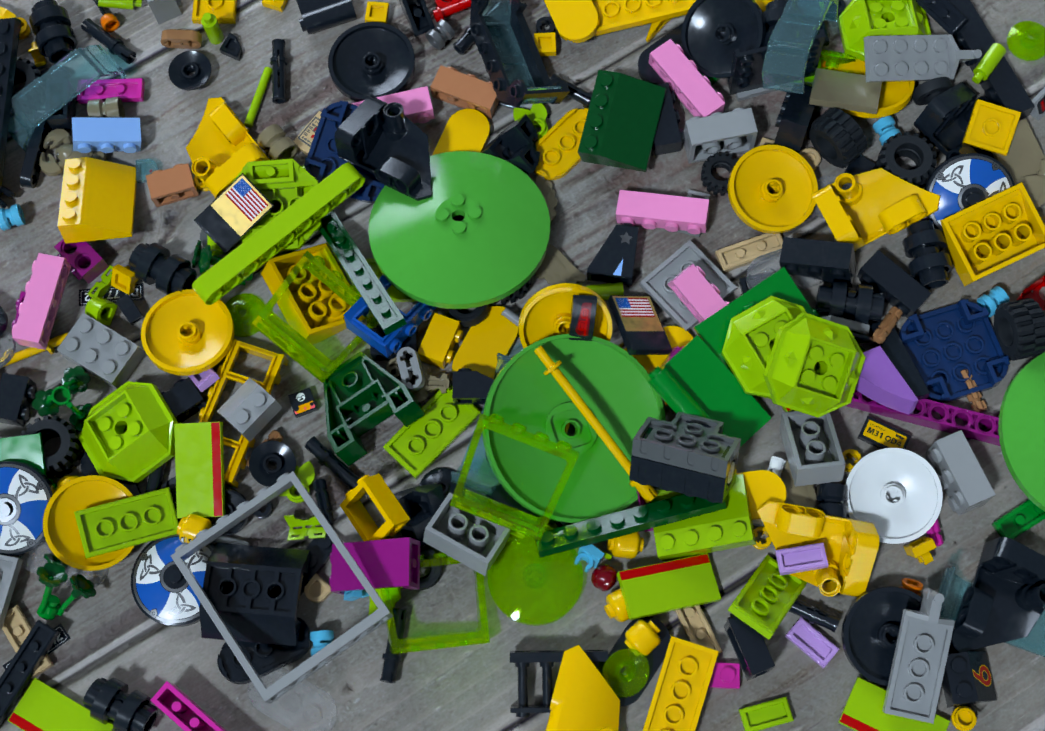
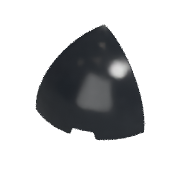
M526 114L494 138L480 153L501 158L515 165L527 175L533 173L540 158V152L536 151L535 141L538 139V135L533 123Z
M441 484L422 485L394 493V496L410 518L401 529L402 538L411 537L420 541V549L426 545L423 542L425 528L444 501Z

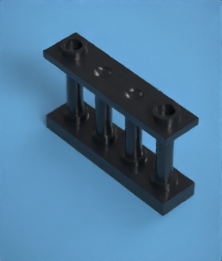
M566 650L510 651V663H515V667H518V705H511L510 713H516V717H530L531 713H550L552 667L554 662L562 661L564 651ZM583 650L601 673L603 662H609L608 650ZM540 662V667H542L543 705H528L527 667H530V663Z

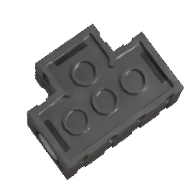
M678 412L672 422L648 417L633 438L629 480L638 482L641 485L658 487L664 491L682 493L688 497L706 499L712 503H723L736 480L741 439L723 435L724 422L682 412Z

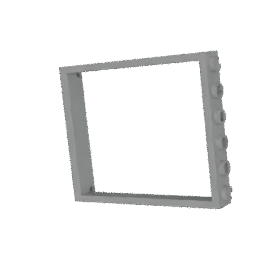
M293 471L281 475L271 487L267 486L259 490L255 498L239 504L236 507V511L230 515L226 514L216 521V525L210 529H203L195 536L196 538L193 541L181 544L175 549V553L171 555L173 561L259 694L269 704L393 617ZM294 485L378 609L267 688L185 560Z

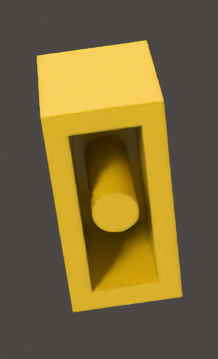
M434 312L418 349L420 360L445 369L446 364H450L454 357L455 351L453 348L455 343H459L463 335L460 321Z

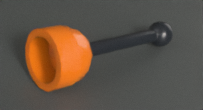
M94 0L95 4L98 7V0ZM98 7L103 15L100 20L103 29L106 32L115 31L120 25L117 17L112 13H106L103 7Z

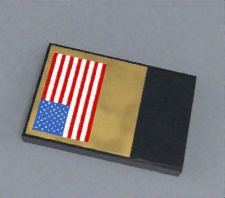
M242 173L194 221L225 253H228L275 206Z
M611 295L609 297L608 303L629 355H669L671 353V345L650 296Z

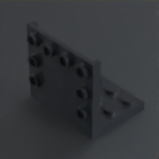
M800 22V29L797 32L800 35L799 39L740 52L739 48L734 49L730 78H726L730 95L814 76L826 37L824 30L819 29L818 34L805 37Z

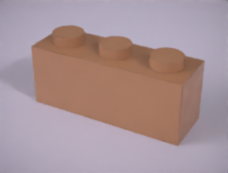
M441 65L430 86L433 98L463 109L478 110L490 119H492L499 103L491 81H482L475 75L463 74L453 67Z

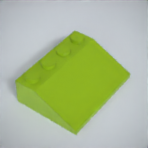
M736 475V480L725 498L726 509L654 527L658 558L662 561L755 545L756 539L744 475ZM662 489L655 490L658 492V495L651 500V503L683 494Z

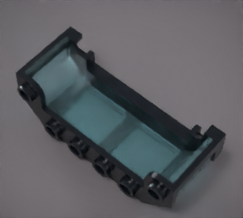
M471 0V34L474 36L478 51L481 54L485 69L489 74L499 101L515 107H519L521 104H560L570 90L566 82H558L557 79L549 78L523 15L527 4L521 3V0Z

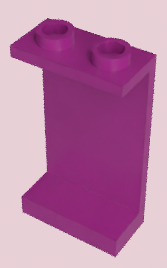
M411 537L344 543L374 589L404 587L409 590L420 589V541ZM332 544V552L330 553L332 565L329 578L331 592L344 595V591L365 590L336 546Z

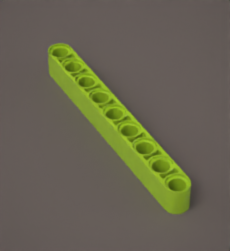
M350 162L341 165L198 277L192 284V289L206 305L214 304L363 186L365 178Z

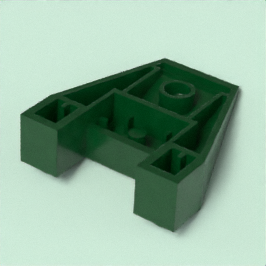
M361 351L323 376L327 437L335 454L348 466L367 454L360 436L391 415L395 414L406 427L425 415L424 410L413 393L402 382Z

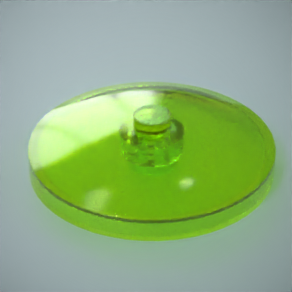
M535 529L528 530L523 539L514 535L509 537L508 542L488 571V586L496 606L507 617L524 625L542 626L563 618L577 603L583 587L581 561L577 565L574 564L578 555L575 549L539 557L534 534L546 530H539L538 532Z

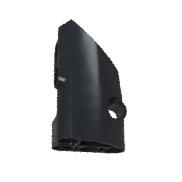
M960 82L936 96L926 106L913 125L946 156V160L965 153H978L994 158L990 151L962 143L977 97L964 82ZM978 97V98H977V99H979V100H983V101L992 103L988 98H985V97Z
M373 96L367 97L335 132V144L339 158L374 174L380 183L417 201L432 197L428 135L404 115V109L400 103L388 104Z
M999 537L984 544L972 586L963 595L953 628L951 642L957 653L1028 637L1045 609V556L1007 537Z

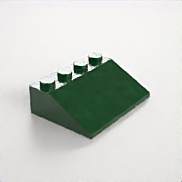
M598 70L578 148V154L582 162L647 172L667 91L666 88L622 73Z

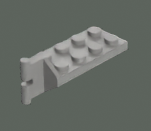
M952 34L864 37L866 83L928 81L938 77H947L949 80H952L955 77L959 63L982 56V52L979 49L959 50Z
M931 588L923 590L920 611L903 610L882 711L886 714L933 724L955 621L940 616L942 603L945 598L944 595Z

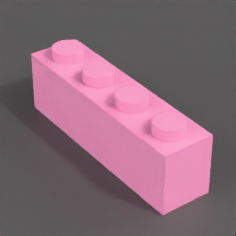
M669 39L650 53L648 62L665 83L669 84V88L674 91L677 98L694 117L699 116L702 118L716 112L723 113L725 107L724 97L720 92H716L711 87V83L706 76H702L699 73L696 64L692 60L687 59L679 44H675Z
M427 86L377 97V99L388 104L400 103L403 106L404 115L413 123H427L435 119ZM359 101V102H355V103H350V104L359 106L363 101Z
M620 190L616 220L621 225L628 223L643 226L646 229L663 228L670 232L684 230L690 234L706 233L709 199Z
M38 253L37 260H34L31 279L25 286L26 295L24 301L19 305V317L17 323L12 328V338L19 345L46 350L71 269L70 263L64 257Z
M692 264L667 285L698 322L701 323L728 305L729 302H725L720 297L719 289L705 279L704 271L699 266L695 267Z

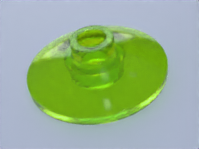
M1022 21L1015 24L1007 35V46L1011 53L1019 59L1034 61L1044 57L1045 27L1033 21Z
M822 49L820 59L826 61L825 66L830 68H838L839 64L856 61V57L824 49Z
M239 294L232 297L225 304L233 319L235 336L248 337L254 335L264 326L267 319V309L263 301L257 296ZM241 310H247L245 315H239Z
M621 649L607 659L603 667L602 676L617 696H632L638 693L647 683L650 671L649 664L645 656L637 650ZM626 666V670L620 673V670Z

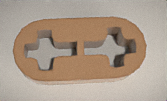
M176 29L162 31L161 44L165 47L179 49H198L201 47L202 34L198 31Z

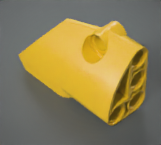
M222 97L208 98L199 127L186 146L192 161V172L200 178L215 198L231 185L247 162L270 160L248 134L249 131ZM208 166L207 171L203 173L204 168Z
M883 168L853 176L849 173L840 174L834 183L811 194L837 242L853 243L854 251L885 234H895L938 211L940 202L939 195L917 187ZM846 183H851V184H852V186H851L849 189H847V190H843V189H842V186H843L844 184H846Z
M768 501L757 509L776 550L824 543L828 568L789 575L819 587L820 593L827 597L835 596L838 593L860 597L866 592L879 548V535L872 522L830 516L816 508Z
M579 645L564 651L551 699V711L545 731H618L620 699Z

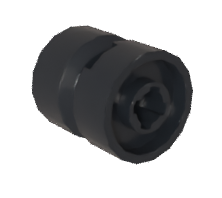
M838 483L817 485L816 499L820 503L816 505V509L823 511L826 515L847 518L848 507L844 502L848 500V486Z

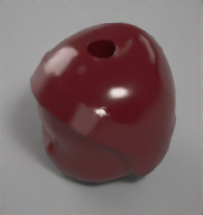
M601 564L592 572L591 581L596 588L606 592L617 581V571L607 564Z

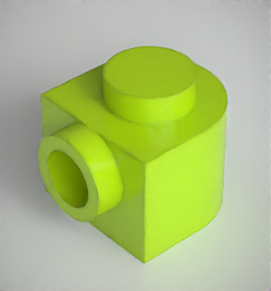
M93 297L86 304L85 314L103 325L110 326L118 305L104 298Z

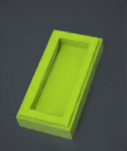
M787 697L738 710L744 731H760L794 721Z

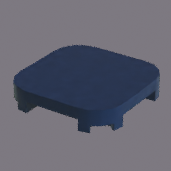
M348 101L332 103L327 108H324L320 114L321 118L304 164L306 171L318 180L319 183L341 165L347 163V161L338 156L334 136L338 127L358 107L350 104ZM352 164L365 178V182L349 198L361 202L374 203L385 185L380 183L374 174Z
M969 299L959 300L958 303L920 315L914 314L908 317L901 327L899 337L930 392L928 398L925 399L948 403L964 398L974 392L990 390L999 385L1006 376L1008 366L1010 365L1009 358L1004 356L988 319L990 313L986 307L982 308L976 303L969 302ZM967 369L969 378L971 377V380L975 381L977 387L968 389L965 381L969 378L963 379L960 371Z

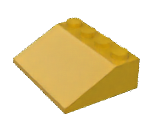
M89 157L65 159L57 225L65 244L133 237L137 167Z
M1022 182L941 220L953 265L964 287L1045 248V225Z
M326 243L274 257L266 262L261 275L301 348L319 343L347 328L343 315L358 299ZM361 315L357 320L362 321L366 319L367 315L365 317Z

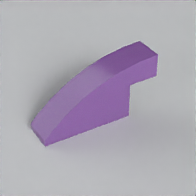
M881 346L863 352L866 358L855 389L885 407L908 415L913 413L918 398Z

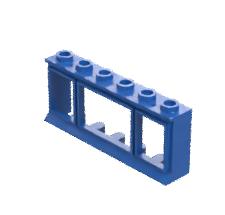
M384 275L379 278L385 290L392 285ZM362 297L343 316L347 329L388 358L393 352L395 353L400 349L404 340L408 336L411 337L423 321L431 317L436 307L417 302L407 314L399 310L407 324L385 335L383 338L357 320L361 315L365 317L369 313V308Z

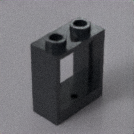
M731 613L730 617L727 618L728 620L724 628L747 681L770 672L775 667V664L762 635Z

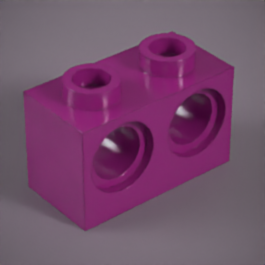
M62 239L54 246L59 253L57 256L64 257L73 267L71 273L79 281L84 279L90 284L109 267L87 242L65 244L64 239ZM73 248H77L74 253L69 254ZM91 263L88 268L83 269L85 264Z

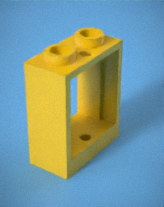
M379 473L373 476L365 475L357 481L358 485L345 494L346 498L340 506L363 541L392 539L410 518ZM366 492L386 520L380 528L377 527L360 501Z

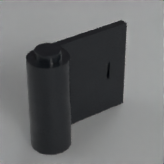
M296 0L302 18L299 19L302 31H307L308 35L357 19L351 0Z

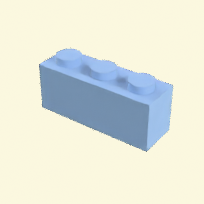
M72 117L73 151L80 153H89L91 151H101L103 153L124 151L125 153H134L141 151L140 118Z

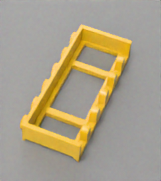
M234 338L225 356L226 359L223 365H220L216 374L220 379L215 382L214 386L210 387L207 395V404L200 410L199 423L211 421L228 379L241 384L248 380L249 377L231 372L240 351L271 361L263 382L252 379L270 395L274 384L279 385L281 381L279 372L282 365L287 366L289 363L285 354H277ZM242 434L239 441L223 437V445L235 449L224 474L225 484L238 488L239 483L235 479L239 469H244L246 466L244 457L248 447H254V438L249 442Z

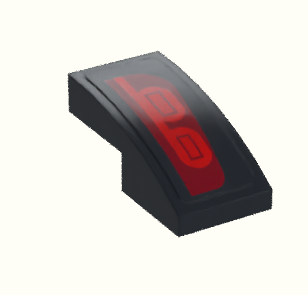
M573 295L568 334L580 338H569V340L592 341L590 339L593 338L597 296Z

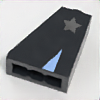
M628 223L614 227L587 268V280L605 283L622 282L623 285L632 286L639 227H634V225Z

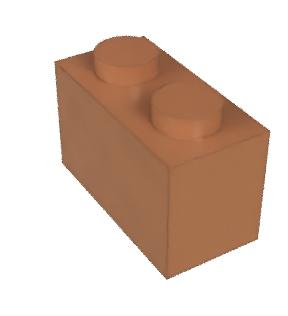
M188 163L177 164L173 168L156 170L149 175H145L151 199L156 207L199 196L198 188L194 181V173Z

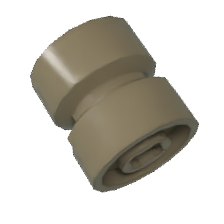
M120 96L106 98L105 102L102 99L89 100L87 102L88 117L125 118V110Z
M278 124L268 126L257 138L258 145L265 153H268L271 160L293 159L298 152V146L290 137H285L286 132Z

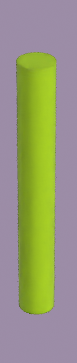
M270 67L264 68L244 122L246 127L252 128L272 74Z

